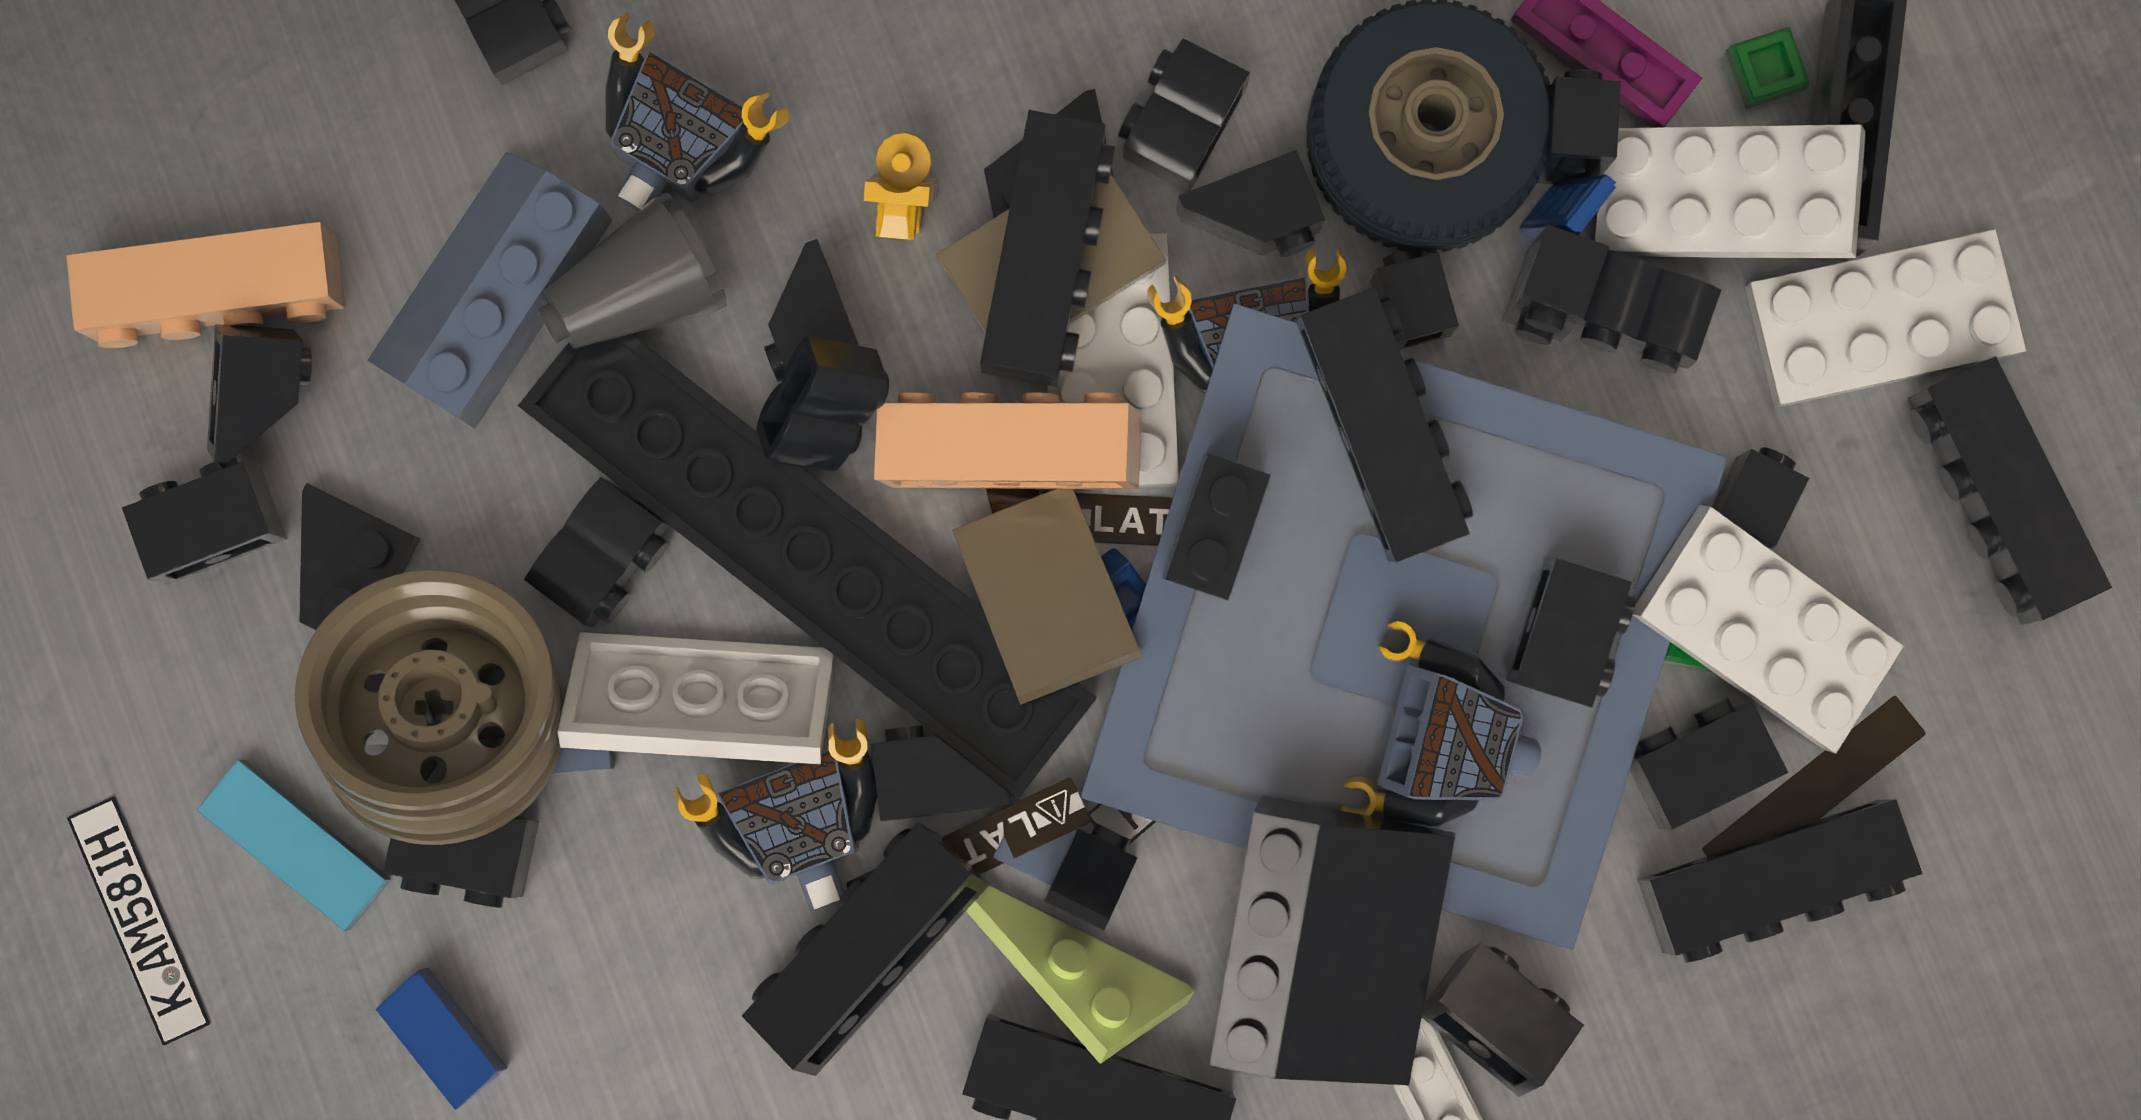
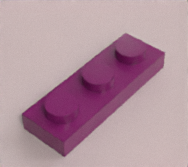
M1524 0L1510 20L1575 70H1594L1603 74V80L1621 81L1620 103L1653 128L1665 127L1703 79L1599 0Z

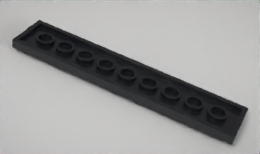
M633 334L575 349L568 343L518 404V407L1015 798H1020L1096 701L1097 697L1077 682L1020 705L982 607L803 467L765 459L757 431Z

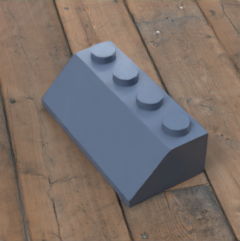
M506 152L367 361L475 429L544 325L538 308L548 304L543 291L595 248L612 222L611 217L600 203L551 172Z

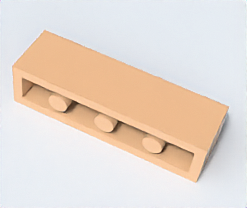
M321 222L66 255L74 330L98 341V346L103 348L133 346L138 343L137 336L161 333V338L168 340L195 338L201 335V327L215 326V324L263 327V319L287 316V321L291 323H311L326 319V311L345 308L337 235Z
M1040 392L1022 394V403H998V396L990 393L960 394L959 403H936V395L900 393L898 394V403H884L881 408L877 409L874 480L892 488L1139 490L1141 412L1129 403H1123V395L1105 392L1085 394L1084 403H1060V395Z

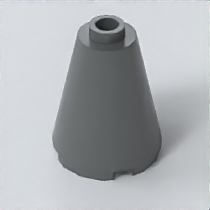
M669 193L653 198L543 291L548 304L538 308L556 343L567 338L575 349L706 315L727 306L724 289L714 294L710 290L706 279L717 274V271L689 218L682 208L671 214L669 213L673 200Z

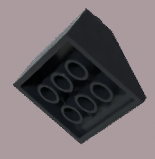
M1262 795L1252 817L1210 1065L1272 1079L1409 1086L1456 833Z

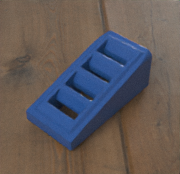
M1604 174L1565 180L1552 185L1520 225L1521 234L1533 243L1548 224L1579 235L1616 188L1614 184L1616 182Z

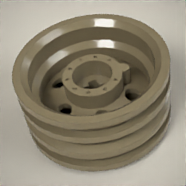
M421 570L393 575L376 581L348 597L324 619L313 634L301 659L296 677L295 710L303 739L341 804L364 825L390 838L414 844L445 845L475 839L491 833L519 816L540 795L551 779L563 750L559 744L558 727L564 700L543 635L534 619L515 598L501 588L478 577L454 571ZM438 641L447 645L446 652L442 650L423 651L432 642ZM494 667L501 669L505 673L504 679L499 684L493 686L485 684ZM380 673L385 674L379 692L374 693L366 690V685L371 677ZM448 713V715H442V723L434 726L429 725L436 724L435 715ZM505 737L504 742L496 748L486 747L479 741ZM365 745H387L386 749L378 755L372 756L365 751ZM436 760L442 761L447 768L443 780L435 784L426 782L438 765Z

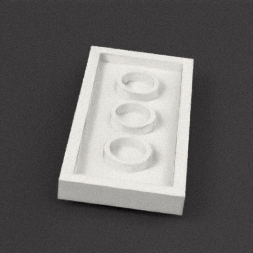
M1862 125L1618 128L1617 158L1604 173L1616 182L1614 184L1616 188L1597 211L1595 241L1609 246V250L1633 257L1856 258L1866 131Z
M1996 229L1755 281L1745 287L1774 408L1976 365L1995 356L1999 360L2026 352Z
M1167 233L1150 234L1166 258L1164 266L1069 324L1068 332L1080 334L1073 372L1061 370L1058 387L1048 386V393L1060 395V403H1084V395L1087 393H1116L1123 395V403H1129L1141 412L1139 488L1177 486L1179 480L1173 362L1160 323L1162 316L1156 312L1147 298V290L1153 284L1159 294L1160 302H1170ZM1073 489V490H1074V491H1078V490H1101V489Z
M1699 505L1639 598L1633 612L1634 617L1820 748L1832 753H1837L1904 647L1710 506Z
M580 632L558 727L560 748L821 764L835 667V655L822 647Z

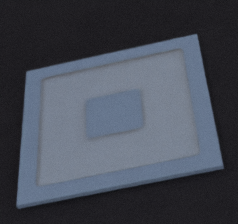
M1233 304L1132 628L1133 635L1140 649L1141 658L1123 664L1120 667L1080 798L1247 849L1253 812L1262 795L1341 810L1342 805L1356 808L1367 806L1370 803L1368 793L1360 788H1346L1344 783L1352 777L1362 776L1371 780L1378 792H1387V789L1378 786L1377 783L1407 664L1419 667V661L1411 657L1401 662L1389 661L1382 656L1378 646L1396 654L1407 650L1410 644L1407 634L1403 631L1387 627L1392 622H1405L1412 627L1418 640L1427 642L1429 638H1434L1481 658L1503 684L1505 689L1504 702L1522 710L1523 721L1519 735L1535 738L1539 742L1541 749L1540 762L1535 772L1530 776L1509 773L1504 795L1499 800H1479V803L1472 812L1440 826L1408 823L1456 833L1442 910L1573 950L1670 641L1632 615L1626 632L1623 635L1616 633L1608 658L1615 660V671L1610 687L1604 697L1596 695L1592 708L1514 684L1506 680L1545 557L1558 558L1631 581L1632 584L1628 596L1635 598L1636 605L1698 506H1713L1728 457L1414 360L1426 388V395L1418 397L1427 422L1436 419L1441 426L1450 452L1449 456L1442 458L1443 465L1450 483L1460 480L1471 503L1473 517L1465 519L1470 532L1469 535L1396 563L1389 562L1297 324L1283 318ZM1402 356L1403 361L1410 359L1408 357ZM1205 454H1211L1271 475L1228 601L1162 578ZM1374 811L1370 815L1385 819L1383 812Z

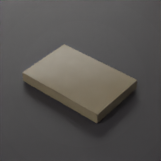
M1112 174L1110 175L1109 184L1096 182L1092 206L1104 208L1097 247L1084 245L1080 269L1092 271L1085 309L1073 307L1070 323L1166 264V258ZM1009 209L936 254L937 259L985 334Z
M1055 489L952 529L1020 705L1141 658L1140 649L1073 489Z

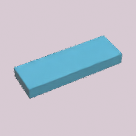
M237 760L197 809L200 814L344 931L350 930L391 880L245 760Z

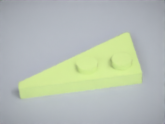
M990 885L966 910L969 916L1100 1064L1186 1006L1195 992L1189 984Z

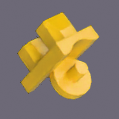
M895 133L885 139L878 148L875 158L878 173H875L865 181L864 201L878 202L875 236L914 240L916 233L919 234L921 232L923 206L928 207L937 197L938 178L927 177L932 165L931 151L926 142L911 133Z

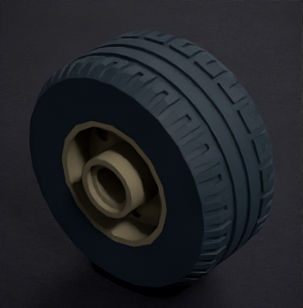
M1411 0L1407 1L1405 5L1400 3L1391 5L1389 10L1384 8L1377 12L1374 17L1369 16L1364 19L1362 25L1357 24L1350 34L1340 41L1339 46L1335 47L1320 74L1311 100L1307 121L1306 147L1309 148L1307 155L1309 162L1312 164L1313 177H1317L1316 184L1320 191H1323L1327 203L1333 205L1332 210L1338 216L1341 215L1344 218L1343 221L1348 226L1352 224L1356 228V232L1361 235L1363 233L1368 235V239L1375 243L1377 240L1383 242L1382 246L1389 248L1394 246L1400 251L1417 248L1420 253L1422 251L1437 253L1438 250L1447 252L1456 247L1458 249L1466 247L1469 242L1474 244L1481 240L1482 237L1494 233L1496 228H1500L1519 209L1546 168L1544 163L1547 159L1551 94L1550 90H1548L1550 86L1549 78L1544 75L1545 68L1541 62H1537L1536 58L1538 56L1533 49H1529L1527 46L1528 42L1523 37L1519 38L1516 35L1517 31L1512 26L1508 28L1504 25V20L1498 17L1497 19L1492 18L1490 12L1477 10V6L1470 4L1468 7L1462 6L1463 2L1455 0L1453 3L1447 2V0H1437V2H1432V0H1421V2ZM1421 122L1431 124L1438 132L1428 130Z

